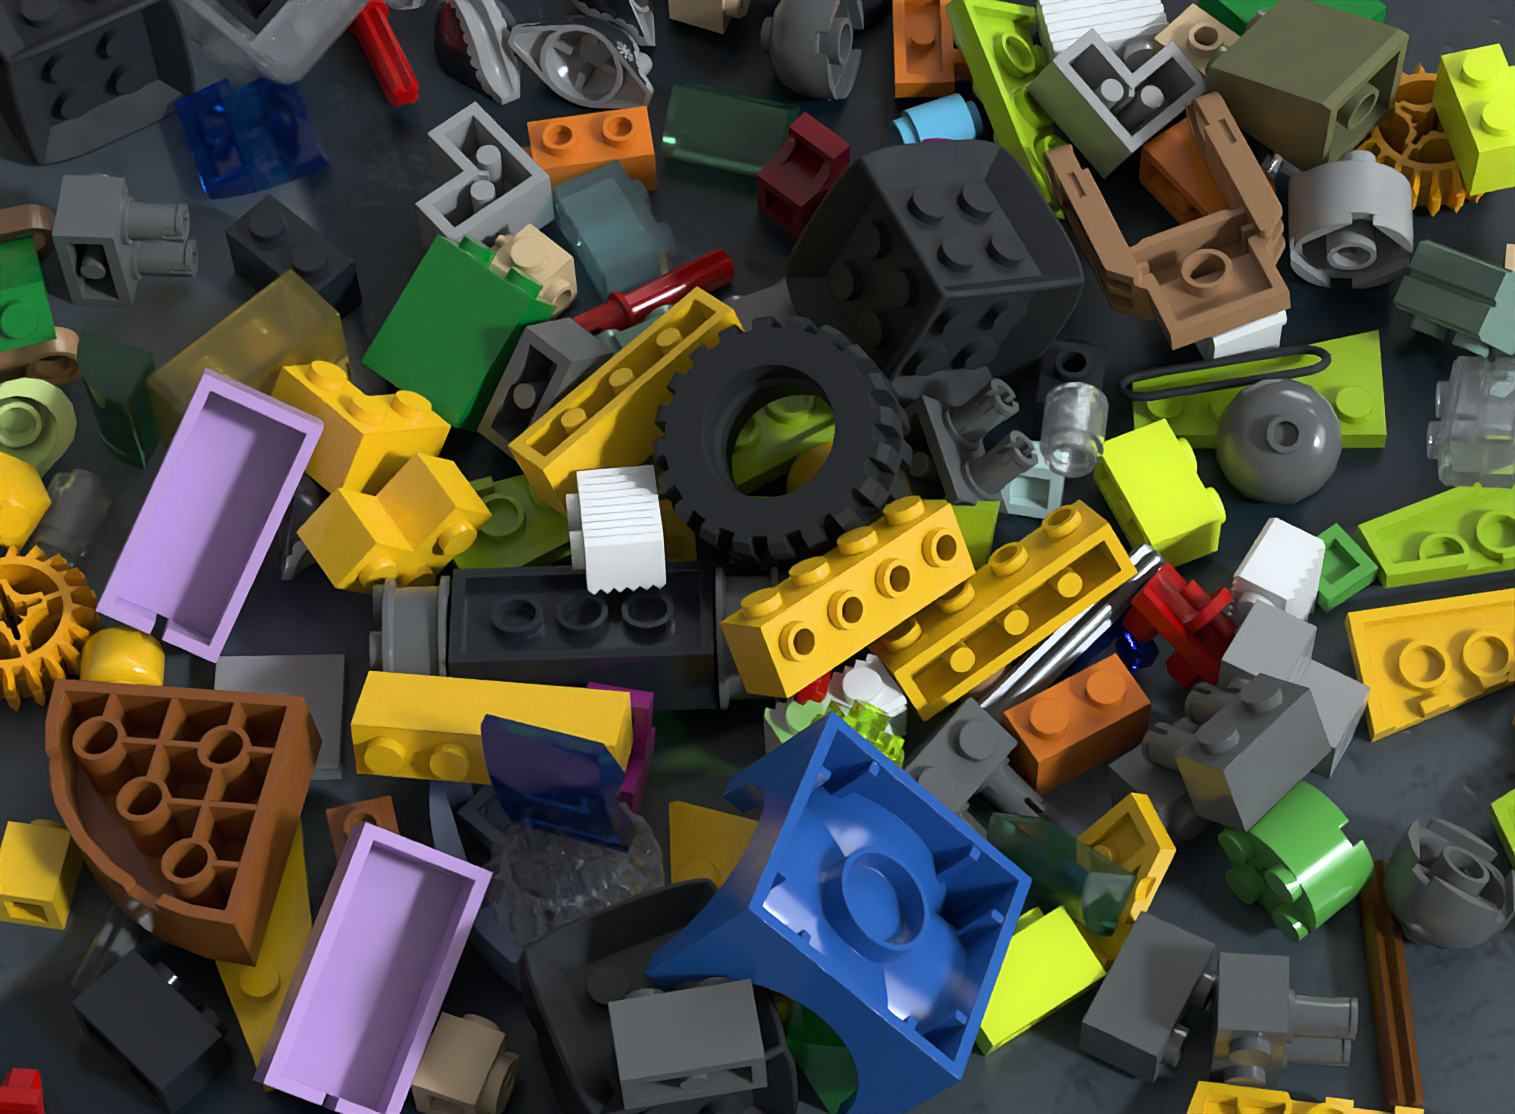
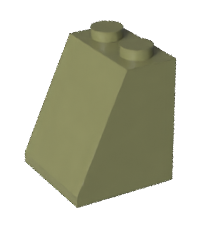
M1279 0L1270 10L1266 8L1259 10L1248 23L1244 34L1232 46L1225 44L1212 55L1205 69V74L1208 76L1206 94L1217 91L1223 98L1239 128L1300 171H1308L1314 167L1338 161L1343 153L1351 151L1394 110L1409 35L1399 28L1309 0Z

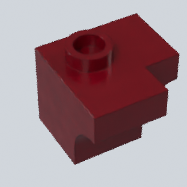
M804 112L789 126L786 140L777 155L756 174L758 210L799 239L826 193L842 172L851 164L850 144Z

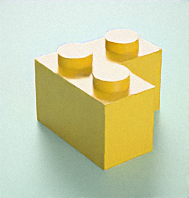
M314 361L309 365L283 366L271 394V397L323 420L324 429L304 471L330 494L338 487L363 494L377 495L416 452L439 457L451 428L449 423L431 410V403L423 396L406 390L388 395H365L347 380V374L344 370L325 361Z
M416 452L376 496L337 487L296 533L335 588L373 595L374 584H384L386 578H395L398 587L433 586L436 582V576L456 555L467 550L475 542L477 532L493 515L454 461Z

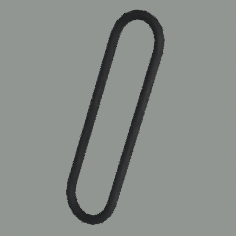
M1295 345L1139 370L1121 377L1116 383V392L1124 399L1145 402L1248 386L1263 379L1304 377L1325 370L1331 364V354L1324 348L1317 346ZM1309 354L1322 359L1314 365L1158 391L1133 392L1125 388L1127 384L1142 379L1291 355Z

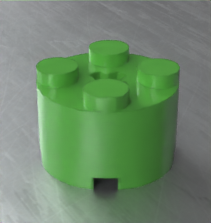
M1300 780L1246 833L1226 826L1218 835L1219 843L1232 866V869L1225 874L1226 881L1232 891L1246 904L1251 905L1257 900L1271 914L1275 925L1283 935L1293 942H1298L1307 934L1315 931L1361 893L1363 889L1373 882L1375 869L1371 855L1363 840L1361 839L1352 847L1340 830L1341 827L1349 822L1343 812L1325 794L1303 780Z

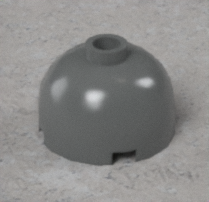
M862 0L779 1L774 10L773 17H766L763 22L761 47L763 52L769 53L771 65L781 83L803 96L820 100H838L849 96L856 81L861 62L862 49H852L853 29L864 30Z
M1289 378L1263 379L1242 389L1222 411L1215 433L1216 460L1226 480L1246 498L1269 504H1294L1319 491L1334 474L1343 449L1341 423L1331 403L1312 386Z
M1432 819L1426 828H1420L1419 820H1416L1410 824L1399 839L1388 860L1383 887L1390 909L1400 922L1401 931L1407 938L1421 946L1432 945L1440 949L1466 951L1492 940L1514 917L1515 872L1511 869L1504 878L1500 871L1491 864L1498 853L1489 844L1468 830L1440 819Z

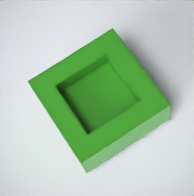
M1337 523L1316 536L1323 540L1326 548L1316 603L1326 613L1375 581L1378 566Z

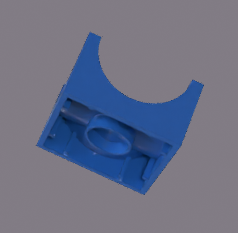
M830 711L730 779L723 794L725 800L742 814L751 809L763 807L756 831L738 864L721 888L680 933L653 953L644 974L665 991L675 985L698 979L728 977L732 980L751 979L753 984L769 988L799 1002L823 1019L839 1035L855 1063L858 1087L849 1098L840 1104L837 1114H902L961 1081L1032 878L838 715Z

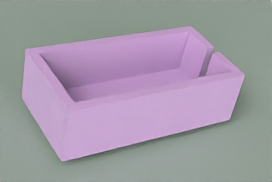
M205 367L100 595L95 611L148 634L153 629L156 615L160 614L168 618L163 630V641L216 663L324 429L323 420Z
M370 823L353 824L253 1080L321 1106L327 1094L323 1107L340 1114H400L493 872Z

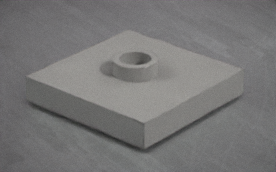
M345 654L219 656L216 662L214 690L303 696L323 740L311 780L342 779L348 666Z

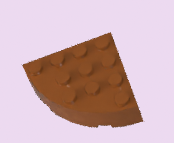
M55 678L45 720V751L49 757V773L52 781L50 786L55 805L97 884L126 916L161 940L205 958L256 967L323 741L304 697Z

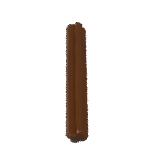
M1380 859L1373 861L1375 878L1371 884L1358 894L1385 1108L1388 1112L1393 1113L1395 1106L1421 1109L1424 1093L1401 925L1390 909L1383 887L1385 868L1388 861Z

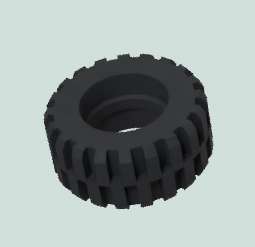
M766 316L752 320L753 330L743 332L734 324L718 332L721 343L711 350L702 343L688 356L695 364L684 376L677 371L674 373L666 387L674 395L670 406L665 404L658 406L654 422L664 432V438H657L652 442L653 461L664 470L658 477V481L664 496L675 505L674 512L686 526L722 556H729L738 565L753 571H757L762 566H765L770 571L771 565H778V571H789L794 565L803 560L825 555L838 546L837 539L842 534L854 528L871 525L885 516L882 510L888 501L894 502L902 498L906 485L898 477L899 469L907 470L911 468L912 448L903 439V436H906L911 429L906 411L897 402L899 398L898 393L887 377L858 344L853 345L842 332L827 324L818 329L809 318L790 316L786 319L785 327H782L773 316ZM808 395L824 400L833 411L835 433L830 453L817 474L800 488L781 496L757 498L744 494L734 482L732 456L736 440L748 420L767 404L784 397Z

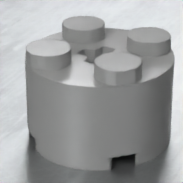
M1351 150L1343 153L1336 162L1326 163L1308 171L1298 172L1290 177L1288 180L1289 252L1291 267L1297 275L1312 284L1331 288V278H1352L1353 288L1364 289L1390 282L1406 271L1409 267V256L1413 254L1414 236L1412 189L1404 175L1389 166L1377 163L1374 154L1368 151Z

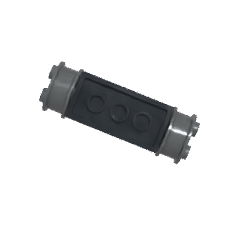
M713 560L665 562L666 584L661 589L655 585H652L648 590L639 586L635 591L626 587L622 592L613 588L608 594L600 589L595 595L587 589L586 570H572V565L453 569L452 582L450 576H442L439 586L398 587L395 578H386L384 584H374L373 586L375 623H382V630L370 631V666L372 671L383 670V672L575 688H587L589 682L652 692L654 693L653 711L717 709L716 665H718L720 710H727L730 700L773 699L776 707L777 702H787L788 699L746 692L720 622L742 608L740 603L746 596L761 589L774 588L789 578L790 574L789 571H778V565H771L769 575L726 576L723 567H716V610Z

